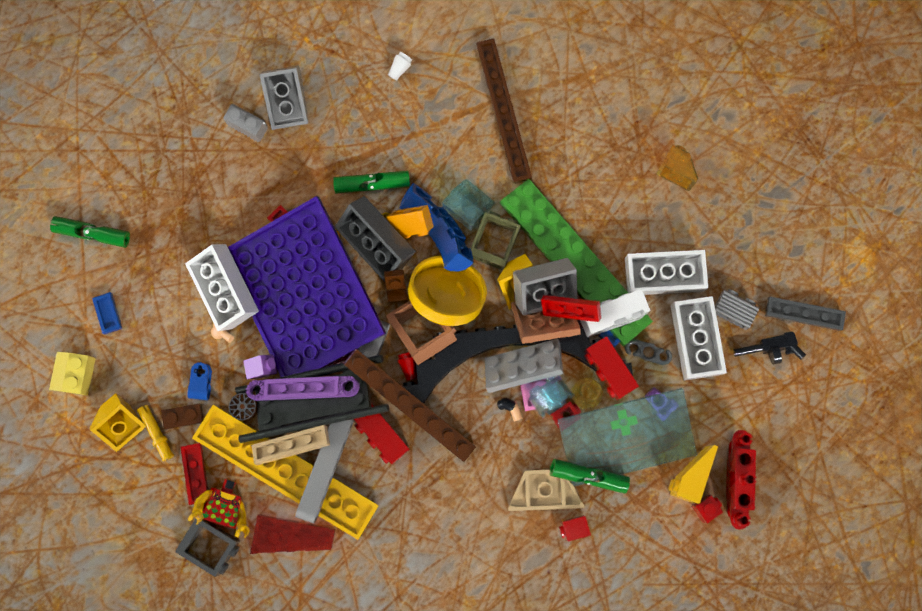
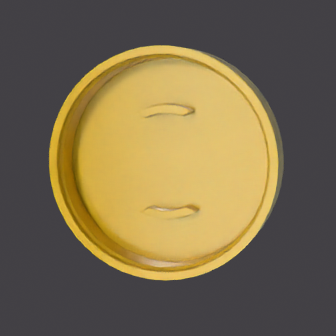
M434 256L421 261L414 268L408 285V296L416 311L426 319L441 325L459 326L471 322L480 314L487 297V287L482 275L472 265L466 270L459 272L444 269L442 256Z

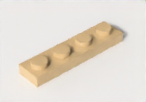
M321 425L253 444L254 464L261 465L329 446L327 426Z

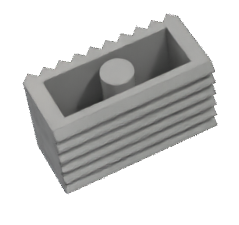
M231 104L223 117L229 127L231 126V128L247 135L251 139L253 138L257 142L261 141L268 129L264 120L234 104Z
M724 290L715 304L716 315L744 330L749 329L759 310V307L755 306L756 302L748 298L744 300L738 297L739 294L733 290Z

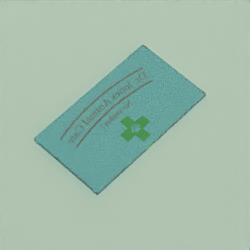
M683 388L557 419L567 462L579 464L586 468H594L621 475L697 455ZM596 476L594 481H598L599 477ZM571 481L573 486L585 484L584 482Z

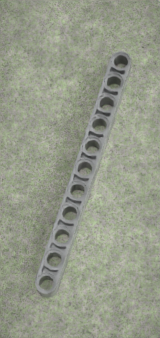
M381 321L386 333H388L390 323ZM387 334L359 348L358 351L367 358L379 355ZM354 419L329 425L330 445L320 448L295 517L313 524L316 522Z

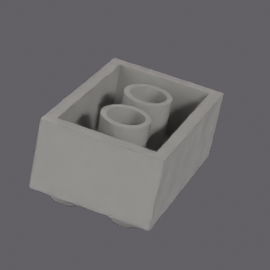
M568 258L513 271L515 304L523 316L543 311L541 299L544 295L577 299V271Z

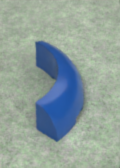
M413 183L405 193L399 208L406 209L428 205L434 225L428 234L441 253L444 269L457 272L466 270L474 262L471 248H468L464 242L466 237L462 230L443 207H437L431 201L432 197Z

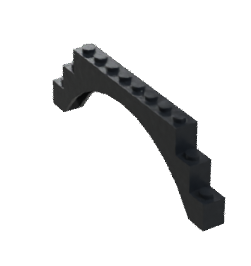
M577 320L580 326V335L555 339H558L560 342L561 353L577 359L596 372L597 369L594 364L590 365L586 360L585 350L601 339L592 340V343H590L581 321ZM516 325L508 329L505 326H496L494 330L488 331L486 328H477L475 332L467 333V330H458L454 334L457 341L436 353L435 359L431 360L430 357L421 364H416L418 385H414V382H404L402 387L424 404L434 388L453 369L468 359L493 349L508 346H532L551 340L522 344ZM623 360L633 376L632 363H626V360Z

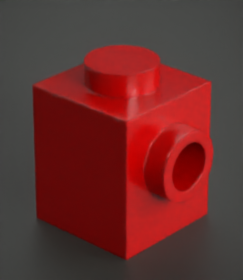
M706 495L701 499L700 504L695 503L691 506L702 523H709L723 513L720 508L722 507L721 502L716 496L713 497L712 495Z

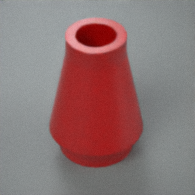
M409 352L399 354L397 362L406 381L417 378L416 362Z

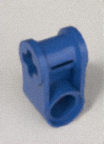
M200 362L192 366L187 392L189 399L209 400L212 369L208 364ZM204 369L205 374L198 373V370Z

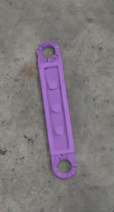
M352 376L265 379L250 382L247 385L246 394L255 401L352 397L358 393L360 385L358 380ZM353 382L354 385L351 391H345L346 383ZM260 386L261 392L256 396L253 395L254 387Z

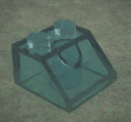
M466 179L451 191L442 202V207L472 231L481 221L484 213L493 207L495 201Z

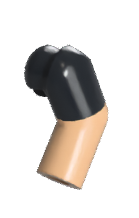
M502 398L497 402L500 410L505 409L511 412L514 422L523 419L517 402L509 398Z

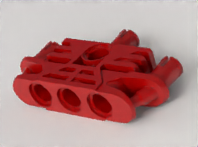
M745 430L736 431L732 437V441L728 446L726 469V510L732 526L739 530L746 528L751 523L749 522L751 520L749 510H755V484L757 482L756 450L750 449V444L753 441L750 438L753 437ZM739 496L742 497L741 503H739V500H738V499H739Z

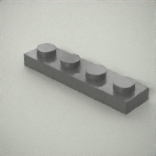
M768 297L765 312L766 317L837 331L843 330L846 311L775 297Z

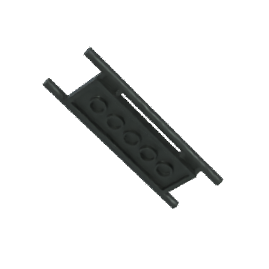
M382 355L368 357L374 364L384 362ZM344 363L275 379L319 377L343 371V374L334 376H352L358 380L360 388L356 395L336 398L257 401L259 431L239 435V442L244 443L321 425L389 412L390 409L388 404L372 407L369 385L347 368ZM353 382L346 383L345 391H351L354 385ZM247 385L236 387V394L246 393ZM256 386L253 391H256V395L261 392L260 386Z

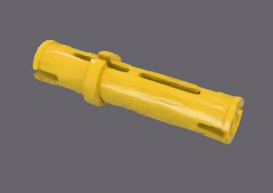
M145 405L137 409V413L153 441L152 445L157 448L162 461L173 458L174 454L167 443L168 439L166 436H163L149 406Z

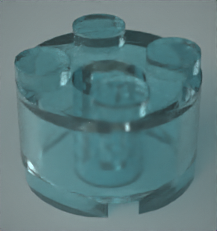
M560 376L547 378L545 380L546 383L542 387L537 385L530 390L529 401L542 418H545L546 412L548 415H551L567 403L565 399L568 396L570 399L574 396Z

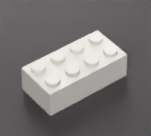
M226 244L211 245L185 263L217 331L231 330L259 312Z
M705 250L627 254L625 257L628 293L642 289L644 295L704 292L708 289Z
M713 296L672 303L670 307L683 380L726 374Z

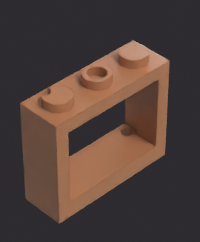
M409 300L386 315L416 364L419 365L457 341L454 335L456 329L454 326L439 324L444 332L417 349L401 326V324L418 314Z

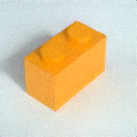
M428 205L395 210L387 216L388 222L404 239L416 234L419 237L425 236L434 227Z

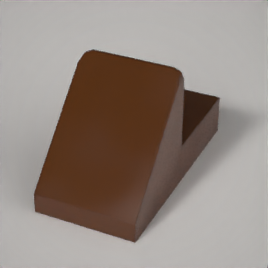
M404 269L385 271L388 302L408 300Z

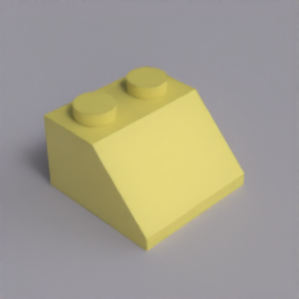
M57 352L49 390L88 396L96 358L81 354Z

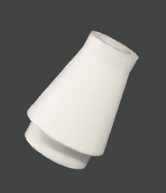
M399 52L394 58L388 76L397 81L411 66L412 59L406 54Z

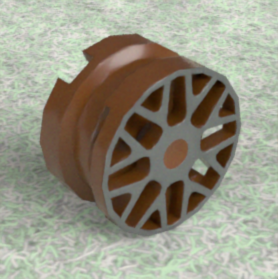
M246 393L237 394L229 402L230 414L237 420H251L257 414V401L249 398Z

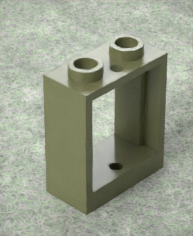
M485 212L471 247L473 259L503 270L520 231L521 225L518 224V221L511 218L507 220L500 218V215L495 212ZM487 222L513 231L504 258L477 249Z

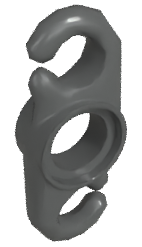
M632 339L625 345V351L629 355L632 353L630 345H637V350L633 352V356H639L644 361L666 365L672 360L670 350H666L667 359L661 360L660 354L664 352V349L658 348L652 343ZM645 347L653 349L654 354L652 357L648 358L644 355L643 350Z

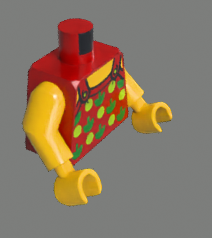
M225 479L221 490L211 488L196 498L192 510L193 513L188 517V521L195 517L197 519L196 525L204 519L234 529L237 526L236 537H239L240 531L244 533V538L250 532L247 526L244 502L241 500V496L232 494L236 482Z

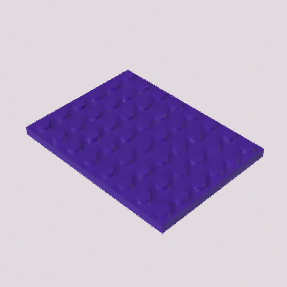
M315 196L228 247L259 310L252 318L270 355H274L280 377L324 368L352 353L355 349H359L387 334L320 197Z

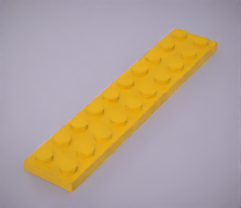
M212 405L192 439L299 504L314 465L297 455L261 465L254 464L252 445L271 439L267 437L240 443L239 435L258 431L237 420L219 407ZM332 478L318 516L359 540L379 505L337 479Z

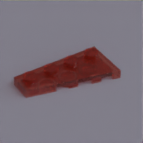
M258 514L250 554L331 550L336 529Z

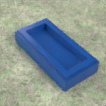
M109 292L92 298L102 334L105 335L123 329L113 294Z

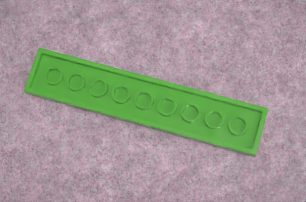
M530 179L526 180L500 201L503 208L514 220L518 221L521 229L550 262L564 258L570 260L577 271V294L582 299L600 301L601 305L606 300H614L628 293ZM646 314L640 320L609 331L616 339L620 340L622 346H625L653 321Z

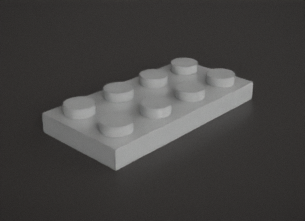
M558 339L485 358L486 390L488 393L563 374L561 345Z

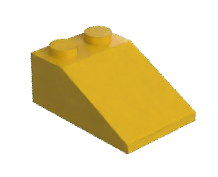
M706 446L676 475L675 480H671L668 488L671 491V496L690 503L700 504L718 446Z

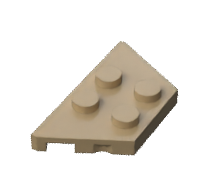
M526 470L513 495L508 511L584 508V504L571 481L550 476V470Z

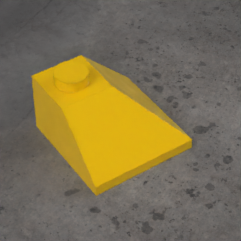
M526 254L509 261L497 279L509 310H511V303L515 302L513 271L534 266Z
M115 393L100 406L91 424L90 431L117 452L141 432L145 425L131 406Z

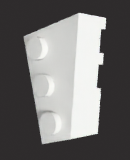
M642 289L621 295L617 299H609L602 302L600 305L601 320L599 322L580 321L588 338L640 320L650 311Z

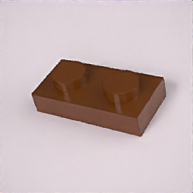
M200 403L161 410L164 430L201 424L204 420Z

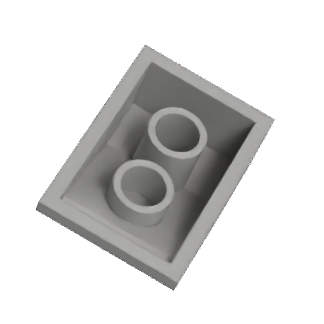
M299 65L260 73L271 129L308 124Z

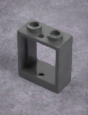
M195 519L175 552L214 577L220 574L223 575L229 566L227 564L228 560L239 551L240 547L238 544L240 541L207 520L203 519L196 525L197 519ZM203 528L229 543L215 568L188 552Z

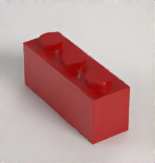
M607 336L585 350L586 360L590 365L594 364L597 369L595 372L601 382L604 381L608 386L606 390L612 399L615 397L616 400H619L639 387Z
M380 413L354 419L356 429L361 434L365 432L369 437L367 442L373 449L377 447L380 450L381 454L379 456L386 464L390 462L393 465L410 450Z

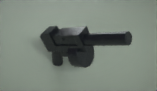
M792 331L786 332L784 335L761 339L760 344L733 349L735 357L763 351V354H769L773 365L782 363V350H786V355L795 354L800 360L806 356L797 346L798 342L795 333Z

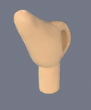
M213 323V328L211 329L213 338L221 339L223 337L229 343L234 340V336L227 332V330L217 331Z

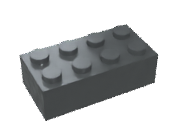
M365 196L350 203L335 225L336 230L384 282L385 271L402 270L416 252Z

